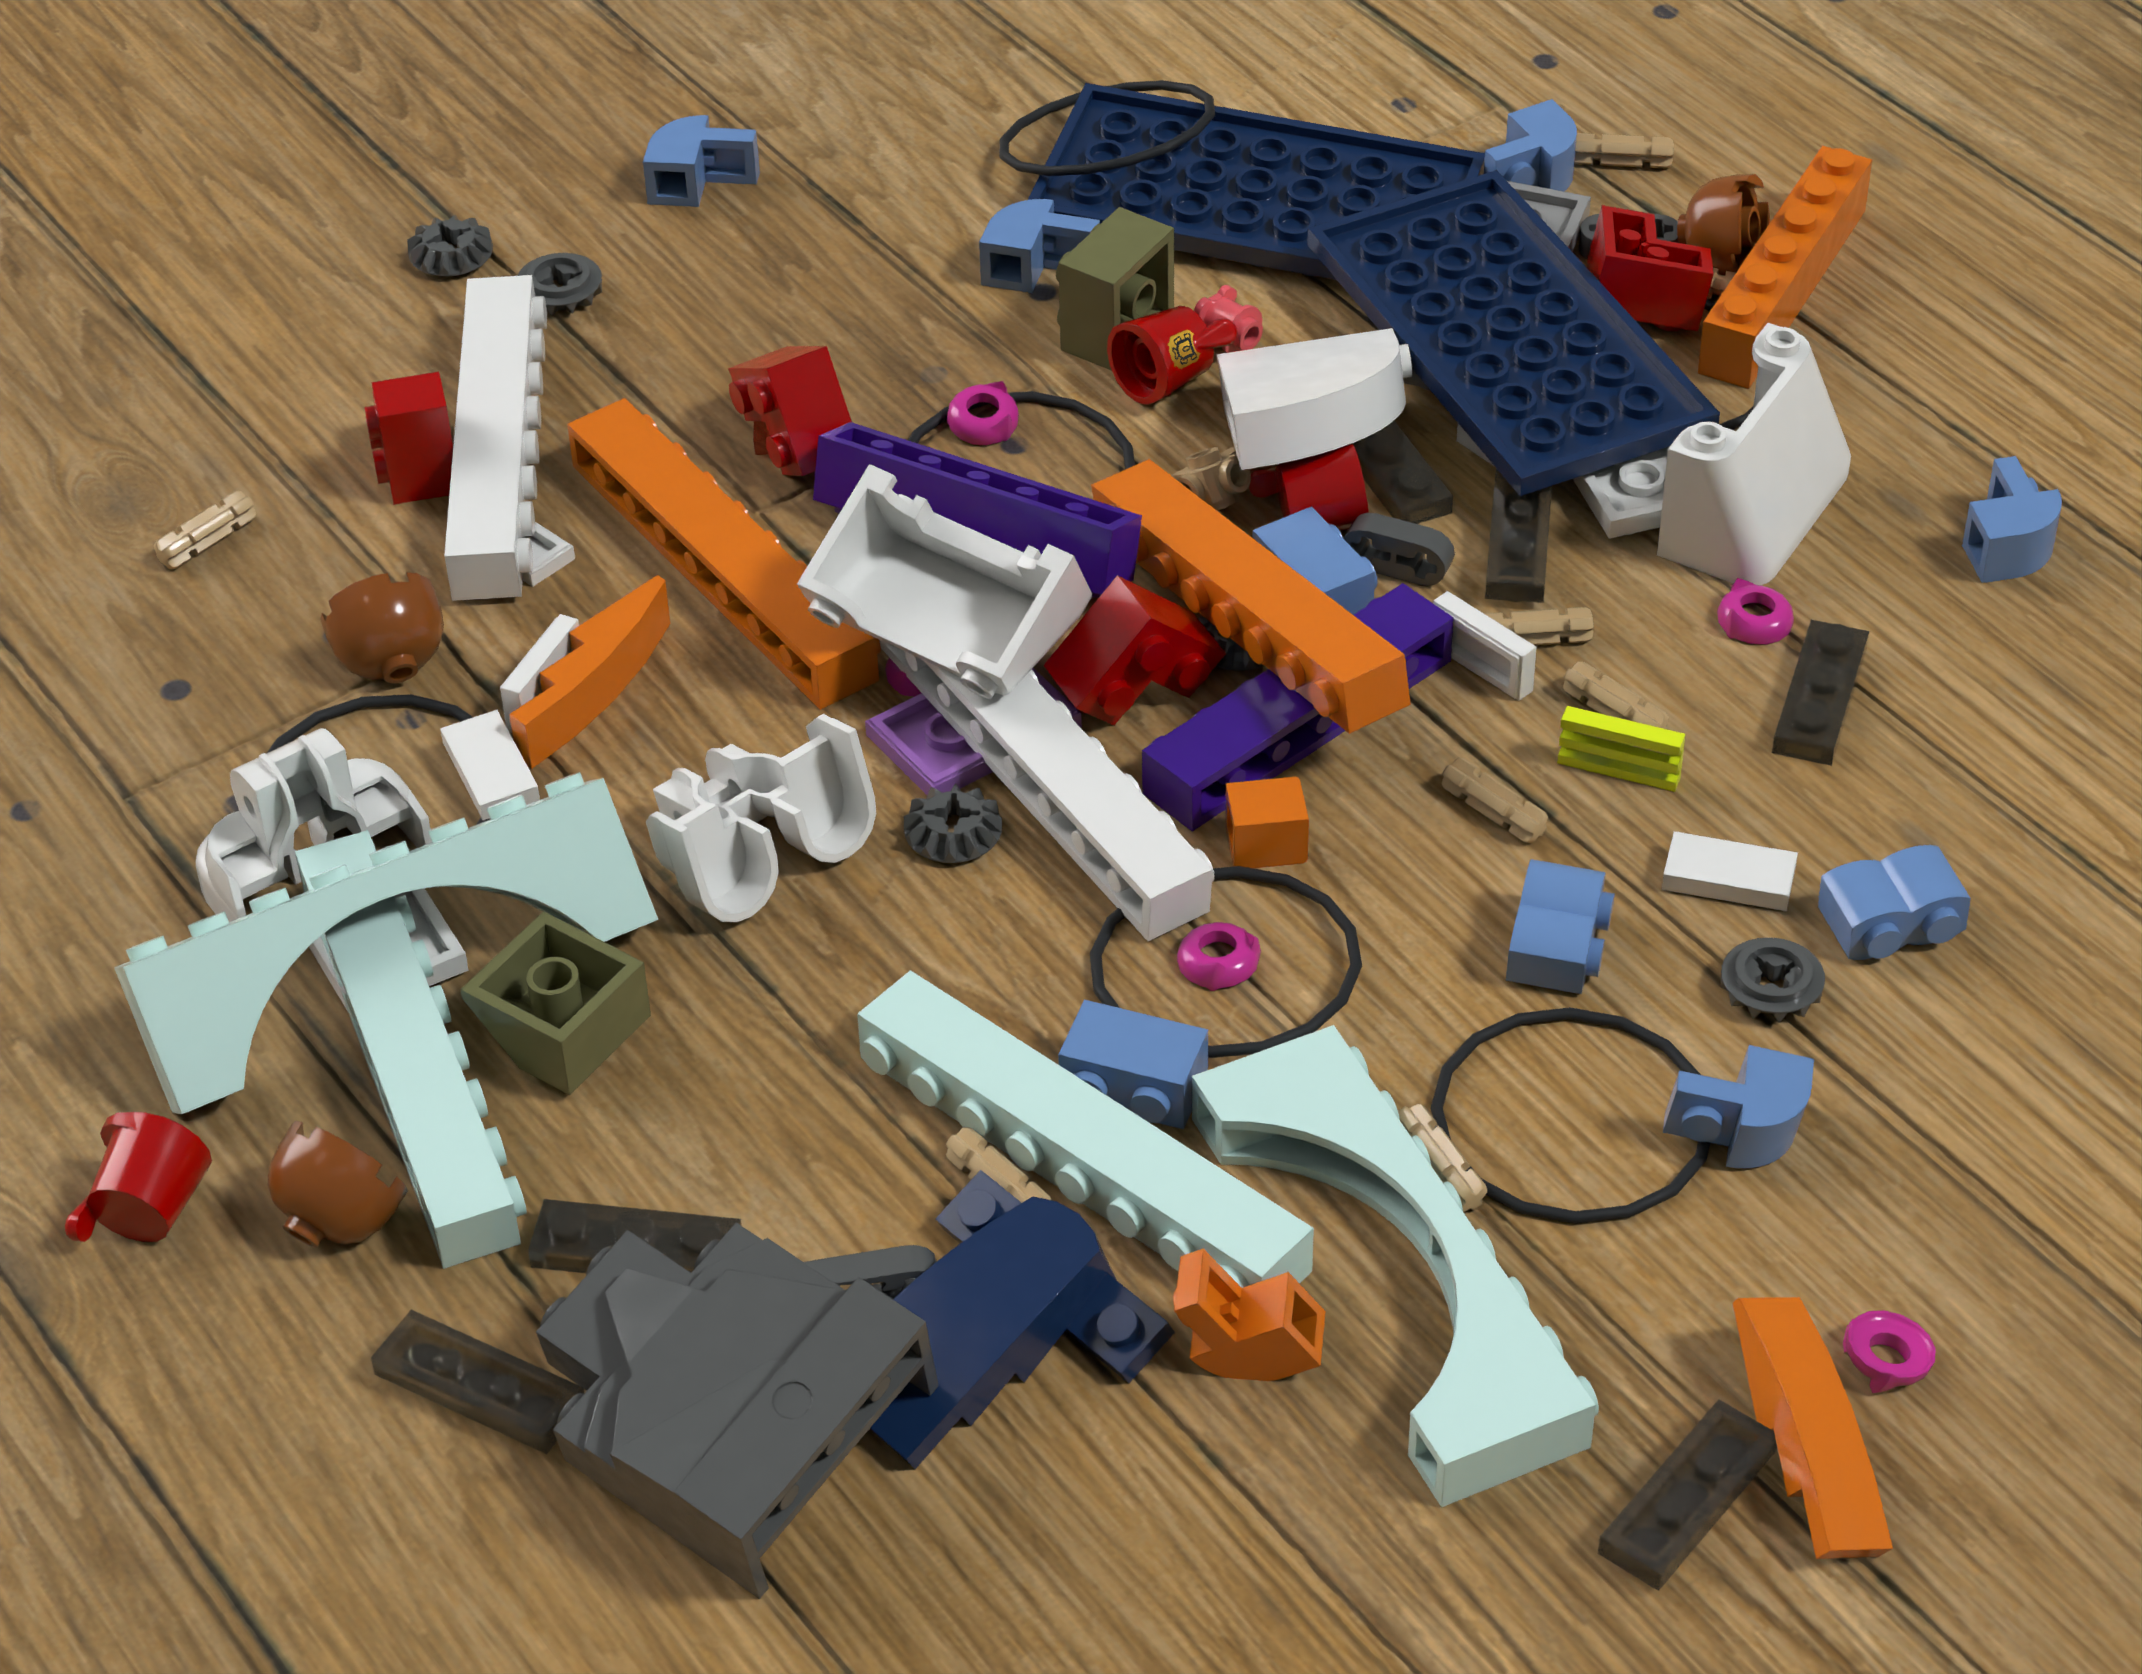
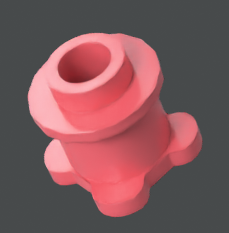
M1223 285L1218 293L1209 298H1201L1196 304L1194 311L1198 313L1206 326H1209L1218 319H1228L1235 324L1237 337L1229 346H1222L1225 353L1253 349L1262 336V314L1255 306H1242L1235 302L1237 291L1229 285Z

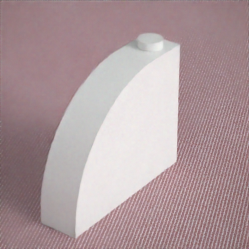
M1392 328L1217 354L1223 406L1241 470L1315 456L1352 444L1380 431L1392 423L1404 410L1406 398L1403 378L1412 377V364L1408 344L1399 345Z

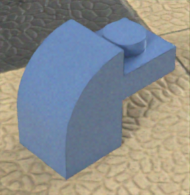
M1553 99L1509 113L1506 143L1485 150L1484 174L1497 170L1507 181L1564 192L1571 185L1574 175L1577 137L1575 122Z
M708 115L684 117L662 126L650 138L643 159L647 204L699 207L706 182L757 185L760 167L756 130L710 128Z
M1050 199L1020 201L1001 209L990 219L979 241L981 285L1033 293L1043 268L1057 270L1062 256L1072 251L1085 239L1097 224H1100V220L1054 213V200Z
M2016 456L1994 459L1987 499L1969 503L1962 547L1982 583L2019 578L2032 574L2041 569L2049 561L2053 553L2062 506L2061 494L2058 489L2039 492L2035 480L2032 477H2027Z
M1749 1045L1736 1082L1679 1070L1665 1111L1663 1133L1687 1137L1699 1142H1710L1728 1146L1726 1167L1755 1168L1770 1164L1782 1157L1794 1141L1811 1095L1814 1059Z

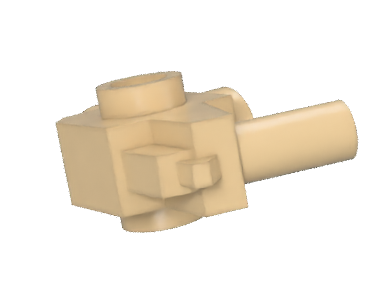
M1213 447L1188 456L1186 458L1188 467L1172 474V477L1215 510H1220L1236 502L1235 493L1247 490L1250 485L1252 472L1259 469L1275 468L1276 464L1241 470L1235 447H1231L1222 453L1219 452L1218 447Z

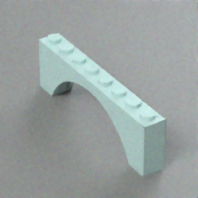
M581 772L569 775L545 785L548 797L526 805L523 795H519L488 807L487 811L491 818L488 821L468 828L465 818L449 822L428 831L432 843L409 851L406 841L393 844L369 854L373 866L353 874H349L346 864L329 869L310 877L313 889L289 898L286 888H282L249 901L253 913L229 922L226 913L221 912L188 925L192 937L167 946L164 936H160L127 949L126 952L130 961L116 966L114 969L172 1113L184 1114L244 1089L246 1063L253 1034L264 1007L282 977L297 958L331 927L351 914L380 900L424 888H473L498 893L522 901L603 942L658 920L604 778L584 782Z
M1334 1025L1192 1076V1121L1221 1165H1249L1278 1169L1300 1174L1344 1191L1372 1207L1394 1224L1412 1242L1431 1268L1448 1305L1453 1326V1341L1439 1376L1428 1393L1410 1412L1408 1456L1441 1507L1591 1448L1594 1417L1599 1412L1598 1400L1591 1384L1584 1376L1577 1377L1564 1359L1562 1346L1553 1329L1549 1326H1541L1530 1310L1529 1301L1522 1284L1517 1278L1513 1276L1508 1278L1496 1261L1495 1251L1488 1235L1480 1228L1474 1229L1463 1213L1462 1203L1454 1186L1448 1181L1443 1183L1431 1166L1430 1157L1423 1141L1416 1135L1412 1137L1409 1135L1400 1122L1399 1113L1391 1095L1385 1090H1378L1369 1077L1367 1064L1360 1050L1355 1046L1349 1047Z

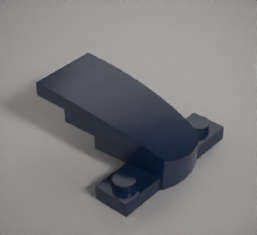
M980 1170L936 1217V1221L943 1230L960 1244L922 1273L893 1299L926 1321L939 1386L929 1396L908 1382L871 1426L870 1430L916 1469L960 1418L972 1426L1013 1375L1017 1376L1022 1382H1025L1064 1331L1075 1338L1127 1383H1130L1172 1337L1175 1331L1163 1317L1117 1281L1095 1232L1080 1214L1057 1201L1034 1196L1021 1203Z

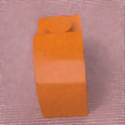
M1204 1248L1180 1256L1177 1288L1173 1294L1174 1312L1185 1326L1193 1330L1189 1358L1195 1364L1208 1372L1224 1378L1258 1381L1279 1380L1321 1366L1326 1311L1289 1272L1241 1288Z

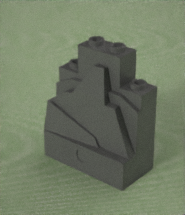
M737 1222L721 1240L714 1239L705 1246L696 1260L692 1273L627 1230L613 1247L607 1246L596 1254L587 1269L586 1277L568 1297H561L552 1303L542 1318L540 1328L536 1331L547 1363L586 1390L585 1394L578 1393L566 1403L560 1412L557 1425L553 1429L564 1460L758 1599L769 1589L760 1558L908 1382L929 1396L939 1386L926 1321L860 1277L847 1290L841 1288L770 1239H760Z

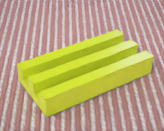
M1571 706L1566 707L1561 718L1560 728L1563 730L1559 737L1561 749L1558 754L1557 764L1673 792L1676 791L1681 778L1686 734Z

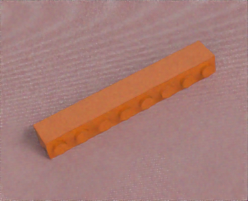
M623 398L567 424L573 467L820 710L879 681L877 657L881 651L879 639L843 622L839 628H834L815 618L808 611L811 603L797 585L807 565L801 560L796 561L781 547L777 537L770 530L764 531L749 516L748 511L740 501H733L726 495L708 471L702 472L688 458L685 450L679 443H672L664 436L648 414L642 415L626 398Z
M1148 459L1091 484L1095 501L1142 515L1136 564H1139L1154 576L1161 587L1169 588L1185 601L1192 612L1200 613L1215 625L1223 637L1231 638L1246 650L1254 662L1257 664L1262 663L1271 670L1289 690L1297 691L1312 703L1321 716L1329 717L1350 734L1411 705L1404 653L1153 461Z

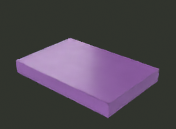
M1032 668L1039 684L1055 701L1063 702L1070 711L1073 720L1079 727H1082L1081 712ZM922 693L865 721L866 736L926 795H928L931 787L942 793L949 792L955 783L961 789L993 772L985 763L983 756L979 752L976 753L970 747L962 735L960 736Z

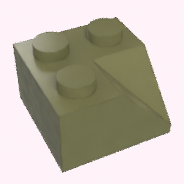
M1118 207L1101 224H1097L1090 234L1072 251L1062 256L1056 270V279L1059 282L1057 322L1060 326L1062 351L1111 370L1107 354V342L1113 327L1120 323L1174 308L1173 227Z
M544 911L460 989L462 999L519 1069L568 1095H571L651 1016L644 962Z

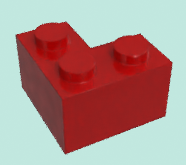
M1602 205L1587 260V269L1635 321L1652 323L1666 331H1679L1681 329L1698 331L1714 275L1711 248L1659 240L1656 233L1655 214Z
M786 346L728 368L733 381L729 384V394L732 403L740 414H744L746 421L766 423L770 435L766 438V448L773 464L777 468H781L783 475L804 476L816 471L819 435L852 422L827 346Z
M439 371L371 382L374 405L364 407L371 449L382 448L372 451L378 484H390L393 505L449 496L453 442Z
M1117 575L1043 666L1076 709L1115 726L1151 681L1190 698L1226 653L1192 611Z

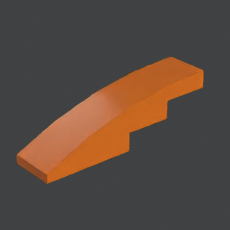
M659 575L653 577L570 631L572 652L539 673L542 693L509 714L513 740L529 768L533 769L576 737L620 695L646 664L671 624L665 579Z
M1760 1297L1736 1299L1732 1303L1759 1436L1775 1437L1787 1497H1803L1816 1559L1879 1557L1892 1550L1893 1546L1876 1478L1853 1408L1830 1353L1801 1298Z

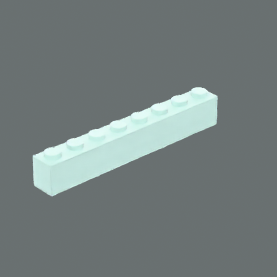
M366 830L295 851L304 893L313 889L310 877L329 869L346 864L349 874H353L373 866L369 854L376 852L369 831ZM405 895L395 898L392 896L351 914L331 927L321 938L338 983L346 991L345 995L342 992L343 1000L443 1269L520 1245L521 1240L516 1217L527 1214V1210L516 1176L504 1179L500 1167L507 1165V1157L497 1127L485 1129L481 1118L488 1116V1109L480 1083L477 1078L466 1081L462 1071L469 1069L470 1065L459 1031L447 1034L444 1024L451 1022V1015L441 985L430 988L426 978L433 976V969L423 939L412 942L408 934L416 931L408 900Z
M911 970L857 1014L861 1058L874 1072L881 1075L887 1074L911 1090L914 1096L923 1104L937 1107L958 1121L963 1128L969 1127L974 1129L985 1140L1007 1153L1020 1168L1026 1171L1033 1170L1057 1186L1070 1201L1086 1205L1109 1220L1111 1225L1122 1235L1129 1238L1134 1237L1159 1253L1166 1263L1175 1270L1179 1271L1180 1256L1204 1248L1241 1288L1289 1272L1300 1284L1312 1272L1314 1228Z

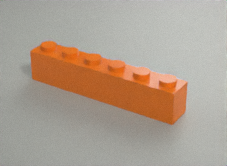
M1822 145L1704 319L1698 374L1747 389L1751 387L1758 373V365L1752 356L1755 338L1767 323L1787 328L1793 323L1866 210L1873 159L1855 155L1846 149H1833Z

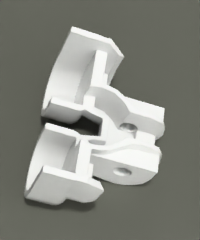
M822 714L806 726L810 741L782 758L766 753H749L733 744H729L723 749L711 748L707 751L705 758L709 781L704 783L701 776L686 768H677L673 770L671 779L653 789L660 812L656 811L651 814L646 820V825L655 855L663 867L676 875L679 888L689 903L722 922L742 921L752 917L765 906L775 889L779 873L777 853L770 830L757 823L767 816L776 818L778 828L789 844L820 862L836 863L852 856L864 845L873 829L876 817V803L855 728Z
M320 728L307 735H301L298 739L267 754L263 753L258 758L231 770L230 783L239 811L228 814L214 825L210 834L207 835L197 850L196 870L201 891L209 907L215 914L225 912L228 921L231 922L246 916L243 899L290 877L295 885L301 883L295 855L296 850L293 848L294 832L299 825L305 822L308 823L310 837L314 846L334 840L333 833L345 827L353 834L368 830L372 837L398 825L414 845L419 848L432 843L428 832L431 830L429 817L409 787L394 770L372 759L354 758L347 760L345 748L328 730Z

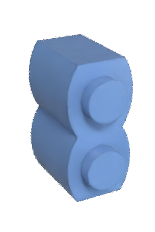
M1920 845L1895 852L1881 861H1854L1826 872L1821 876L1818 908L1848 959L1865 960L1888 957L1906 944L1926 945L1949 941L1966 929L1971 898L1940 848L1934 845Z
M1530 859L1510 942L1506 972L1507 981L1582 994L1586 975L1599 976L1605 939L1594 937L1596 929L1609 930L1615 893L1603 891L1606 872Z

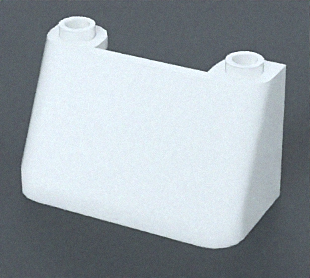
M1771 323L1765 325L1753 343L1752 356L1758 365L1754 406L1752 412L1739 429L1734 431L1714 422H1700L1682 431L1668 448L1657 556L1734 583L1737 578L1749 581L1755 585H1763L1770 582L1845 483L1849 474L1850 450L1809 342L1795 330Z
M869 464L797 583L803 595L811 603L808 611L815 618L831 627L839 628L843 622L961 677L960 682L966 688L981 697L991 699L994 693L1001 695L1009 694L1080 618L1092 598V592L1074 555L1047 544L1042 554H1040L1038 549L1029 545L1023 553L934 513L925 498L916 495L915 499L912 500L905 495H897L892 490L897 482L895 475Z

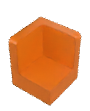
M1298 777L1226 783L1225 828L1233 867L1264 868L1307 862L1309 817L1301 782Z

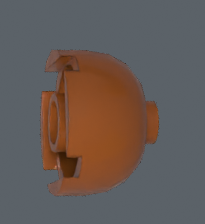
M1735 174L1712 179L1699 187L1688 204L1686 214L1679 216L1677 224L1679 243L1711 248L1713 268L1719 269L1720 275L1725 276L1726 271L1735 273L1738 271L1770 223L1768 202L1757 201L1754 188H1764L1763 182L1757 174Z
M406 572L409 582L391 583L389 574L385 573L355 582L336 593L329 600L332 612L328 616L322 613L320 620L326 638L338 661L351 673L371 680L400 683L414 677L418 669L423 667L438 650L444 628L442 609L430 579L418 573Z
M299 1121L292 1123L278 1145L269 1165L267 1185L272 1201L288 1217L283 1225V1229L294 1238L314 1248H318L323 1239L342 1245L365 1240L381 1230L395 1213L408 1190L397 1176L391 1186L388 1187L376 1177L382 1167L381 1163L328 1131L315 1127L310 1137H305L303 1122Z

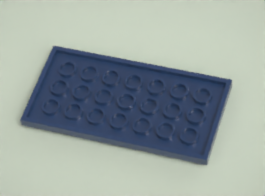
M1085 83L1045 166L1091 164L1126 157L1166 143L1192 128L1205 113V104ZM1214 106L1215 117L1198 136L1176 149L1132 166L1093 174L1040 175L1028 200H1054V213L1100 220V224L1118 207L1173 227L1174 250L1198 254L1203 257H1215L1247 263L1256 267H1269L1301 273L1306 276H1318L1336 280L1307 245L1309 227L1484 174L1485 153Z
M1497 170L1308 228L1307 245L1379 330L1392 328L1399 345L1408 344L1414 372L1519 496L1669 447L1682 431L1700 422L1719 424L1720 412Z

